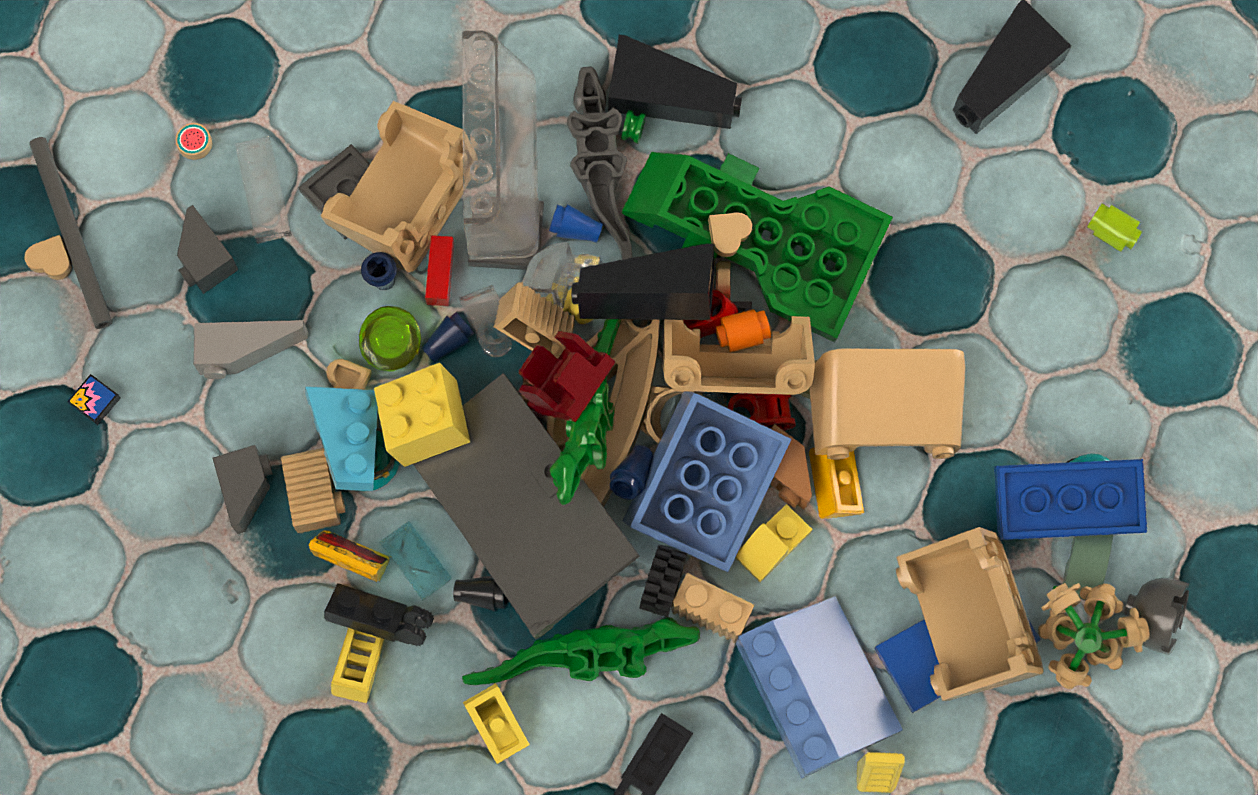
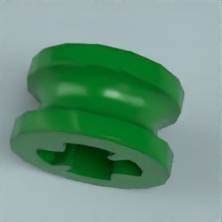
M628 110L621 140L626 141L631 138L635 144H639L645 125L646 114L641 113L640 116H635L633 111Z

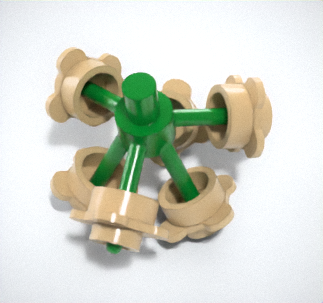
M1066 583L1053 586L1052 590L1046 595L1050 601L1041 608L1043 611L1051 608L1050 616L1044 624L1039 626V636L1052 641L1054 648L1058 650L1065 649L1074 640L1079 648L1076 654H1064L1059 662L1052 660L1048 665L1049 670L1056 674V680L1064 688L1073 689L1078 685L1088 687L1091 684L1092 679L1087 675L1089 666L1083 659L1085 653H1087V660L1090 664L1094 666L1105 664L1110 669L1117 670L1123 665L1121 656L1124 647L1133 646L1134 650L1139 653L1142 652L1143 642L1149 639L1147 621L1145 618H1139L1136 608L1130 609V616L1118 619L1117 630L1105 632L1098 627L1099 620L1109 619L1113 613H1120L1123 610L1124 604L1117 599L1114 594L1115 588L1110 584H1102L1094 588L1086 586L1081 589L1080 597L1085 599L1084 609L1092 617L1090 623H1083L1073 608L1081 602L1080 597L1076 593L1081 588L1079 583L1071 588H1068Z

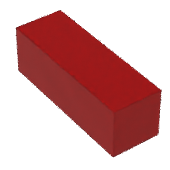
M431 235L425 294L427 305L449 306L454 255V239L452 236Z

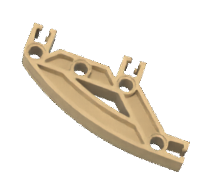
M621 319L610 357L615 361V364L608 373L607 381L616 374L609 402L614 404L615 416L614 428L612 431H607L606 466L604 469H597L595 465H588L581 475L603 507L612 494L609 485L610 474L631 453L640 433L655 374L660 320H649L651 322L650 325L640 328L632 323L634 319ZM598 333L586 342L591 347L596 346ZM523 378V385L530 386V383ZM521 394L522 398L528 404L529 400ZM548 416L547 431L563 451L566 441L569 440L566 434V420Z

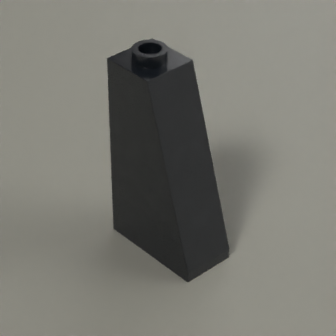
M1021 0L1017 4L958 95L953 112L958 122L962 126L970 128L975 134L980 132L1065 60L1071 48V45L1026 0Z
M619 35L608 96V112L612 108L617 109L622 114H627L628 110H631L636 116H640L642 113L650 118L731 129L732 117L739 118L742 97L735 96L737 83L626 35Z
M701 244L581 267L578 282L572 283V303L578 304L580 319L710 320L715 280L714 244Z

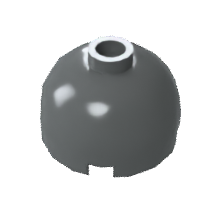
M1162 577L1152 579L1142 585L1137 595H1129L1124 615L1130 616V609L1136 608L1139 618H1145L1149 627V639L1143 642V646L1167 655L1172 653L1177 639L1171 637L1172 633L1177 632L1178 627L1181 629L1189 596V590H1187L1189 583Z

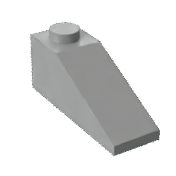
M303 320L195 323L193 365L199 374L204 375L205 378L223 379L226 377V374H237L308 339V330Z

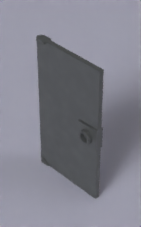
M503 373L463 405L470 443L419 461L413 465L526 624L534 639H538L639 558L640 555L582 477L571 502L566 505L559 503L556 494L558 488L553 483L550 467L560 456L562 450L508 377Z

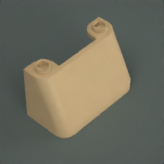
M393 101L388 110L383 112L378 120L377 127L380 138L383 141L381 148L350 197L343 193L330 197L324 205L321 217L328 226L373 253L383 252L390 255L394 259L397 268L406 272H413L420 265L430 248L431 235L437 236L471 182L477 169L478 158L463 129Z
M792 316L791 325L785 332L780 334L779 331H772L771 346H754L731 353L727 346L721 348L720 345L700 344V329L690 330L683 320H664L663 372L665 382L674 390L794 395L807 391L812 385L815 361L810 317Z
M835 349L822 354L815 363L814 379L810 387L815 455H827L828 459L839 460L848 458L849 452L854 451L858 446H924V451L932 454V457L935 459L953 457L961 448L965 384L964 352L958 349Z
M978 527L896 557L899 567L896 568L898 581L903 589L908 588L910 592L917 594L939 664L934 666V674L930 675V680L934 692L937 696H941L942 701L954 700L1043 674L1042 660L1004 547L995 532Z

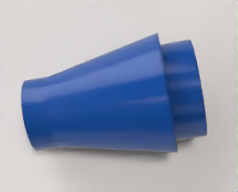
M557 204L549 231L556 233L558 238L586 240L597 243L603 223L592 219L566 204V207Z

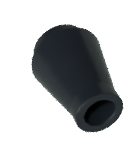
M492 576L467 580L457 579L454 583L453 598L455 602H464L495 612L499 608L506 609L509 600Z

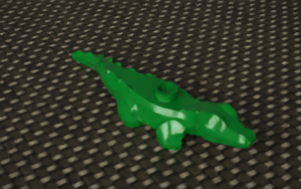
M605 319L604 327L597 335L598 341L596 346L592 347L594 350L607 353L610 356L621 319ZM608 374L577 421L566 420V434L569 440L565 443V449L550 467L553 483L558 488L556 494L559 503L562 505L571 502L579 486L581 475L588 465H595L597 469H604L606 466L607 431L613 430L615 416L614 404L608 402Z
M663 617L640 628L633 627L628 629L604 625L600 628L582 631L576 629L569 634H555L548 639H538L527 649H520L514 658L504 660L501 665L466 674L462 676L463 683L468 685L497 683L541 666L568 668L571 678L584 681L596 679L599 676V672L618 671L620 676L637 678L646 673L644 657L659 651L669 652L694 644L700 639V629L695 626H681L671 617Z

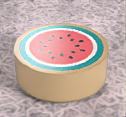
M186 124L176 134L175 142L177 148L187 159H201L212 148L210 133L201 124Z

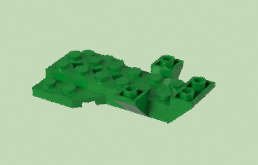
M651 152L621 214L651 228L657 225L684 238L685 241L682 248L712 244L708 224L709 215L743 213L747 215L752 222V230L749 237L741 242L733 256L724 258L755 272L770 312L788 321H791L792 316L810 317L811 332L835 342L893 217L830 186L800 198L794 197L784 201L751 186L760 168L728 153L721 168L718 170L689 155ZM764 230L771 232L769 241L762 239L761 234ZM796 245L803 248V255L797 256L794 254L793 249ZM714 251V257L716 260L718 254ZM828 260L835 263L833 272L826 269Z

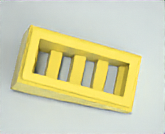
M348 628L331 681L332 695L362 703L368 702L385 639ZM355 634H359L363 636L373 637L376 639L374 643H371L354 638ZM351 649L369 652L371 656L351 653ZM347 664L361 666L367 669L366 672L347 668Z
M867 752L857 762L858 791L893 792L905 764V755L901 753Z

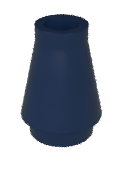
M376 252L367 256L361 266L363 279L368 284L383 291L393 287L397 271L394 259L383 252Z
M455 312L450 317L446 315L421 348L435 363L445 355L469 343V338L475 333L461 316Z
M643 445L634 446L631 453L611 472L610 489L618 497L631 500L643 492L650 462L653 459V453L649 448Z

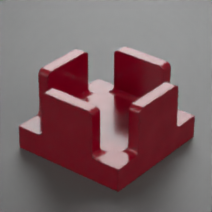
M558 331L555 338L565 346V349L559 358H556L544 346L536 345L519 370V375L532 386L522 384L518 391L529 400L527 405L536 413L576 422L615 364V361L607 353L594 350L579 335Z

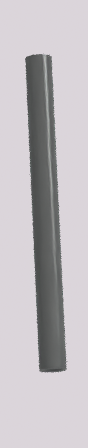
M44 137L35 138L29 142L92 321L96 329L106 328L112 324V319L48 142Z

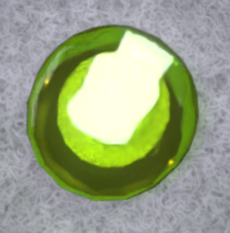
M394 306L380 307L370 313L362 323L359 332L360 351L368 364L380 371H395L404 368L413 361L416 354H419L421 330L414 316L408 311Z

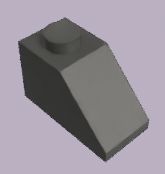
M193 205L188 207L177 252L183 267L178 271L190 288L196 284L204 294L237 272L238 268L232 256Z
M255 445L212 458L229 520L237 534L246 531L270 489L267 476L273 475L268 455H261Z

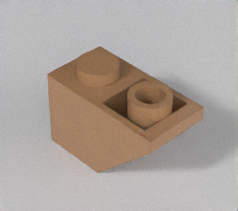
M774 425L772 430L791 438V441L770 485L779 491L778 496L786 504L794 508L798 505L805 510L812 497L805 448L789 434Z

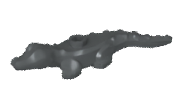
M592 66L582 67L578 74L573 98L574 107L579 113L573 111L567 118L568 129L576 139L577 155L570 162V167L586 192L596 217L603 223V226L616 241L622 260L632 258L630 237L615 203V190L627 164V157L620 151H617L616 135L621 127L622 116L615 108H612L607 113L604 112L606 108V95L600 84L597 72Z

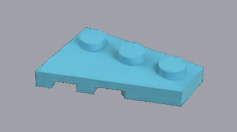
M305 387V395L308 404L311 406L317 432L320 434L335 488L339 490L373 491L378 410L374 390Z

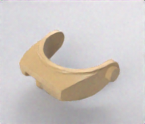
M669 386L651 387L647 408L640 430L649 435L658 444L663 436L660 424L661 411L670 398L684 392L674 390ZM694 392V393H697V394H699V395L702 396V393H703V392Z

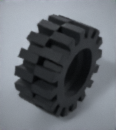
M658 545L639 609L664 617L669 616L684 569L687 553Z

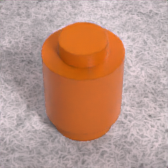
M755 309L722 317L720 318L721 325L715 327L720 347L727 346L730 353L761 345L764 343L763 340L771 338L770 326L764 310L756 312Z

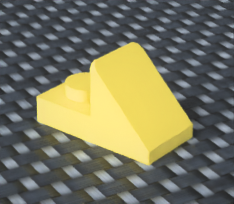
M786 504L766 524L762 523L739 549L735 558L761 582L813 529Z
M496 683L463 702L497 764L530 745Z

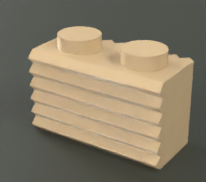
M518 282L499 300L500 304L498 305L496 320L494 321L495 325L493 327L533 351L536 345H542L556 358H559L565 346L555 338V335L558 331L573 333L575 316L569 315V312H564L563 308H560L557 304H552V301H547L546 297H541L540 293H535L529 286H523V282Z
M324 448L282 456L281 461L292 523L297 533L340 525L339 514L345 513L342 492H335L333 479L324 454Z
M686 573L673 600L671 611L673 615L678 613L680 618L685 616L686 621L692 620V623H698L699 627L705 626L706 631L711 629L713 634L718 632L720 637L725 636L726 640L732 639V642L736 643L738 636L742 635L749 620L754 604Z

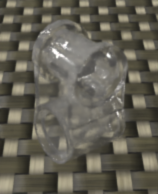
M491 284L459 297L470 327L473 328L484 353L490 357H501L507 354L511 349L512 339L493 327L495 325L494 321L496 320L498 305L500 304V299L494 286ZM496 333L500 338L494 339L491 334Z

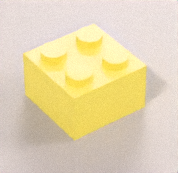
M440 362L374 388L386 451L404 467L470 443L457 380Z

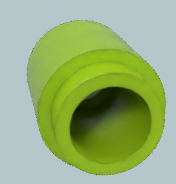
M1103 203L1087 226V228L1094 231L1092 235L1120 252L1125 246L1132 249L1142 234V231L1137 229L1140 221L1113 205L1109 208Z

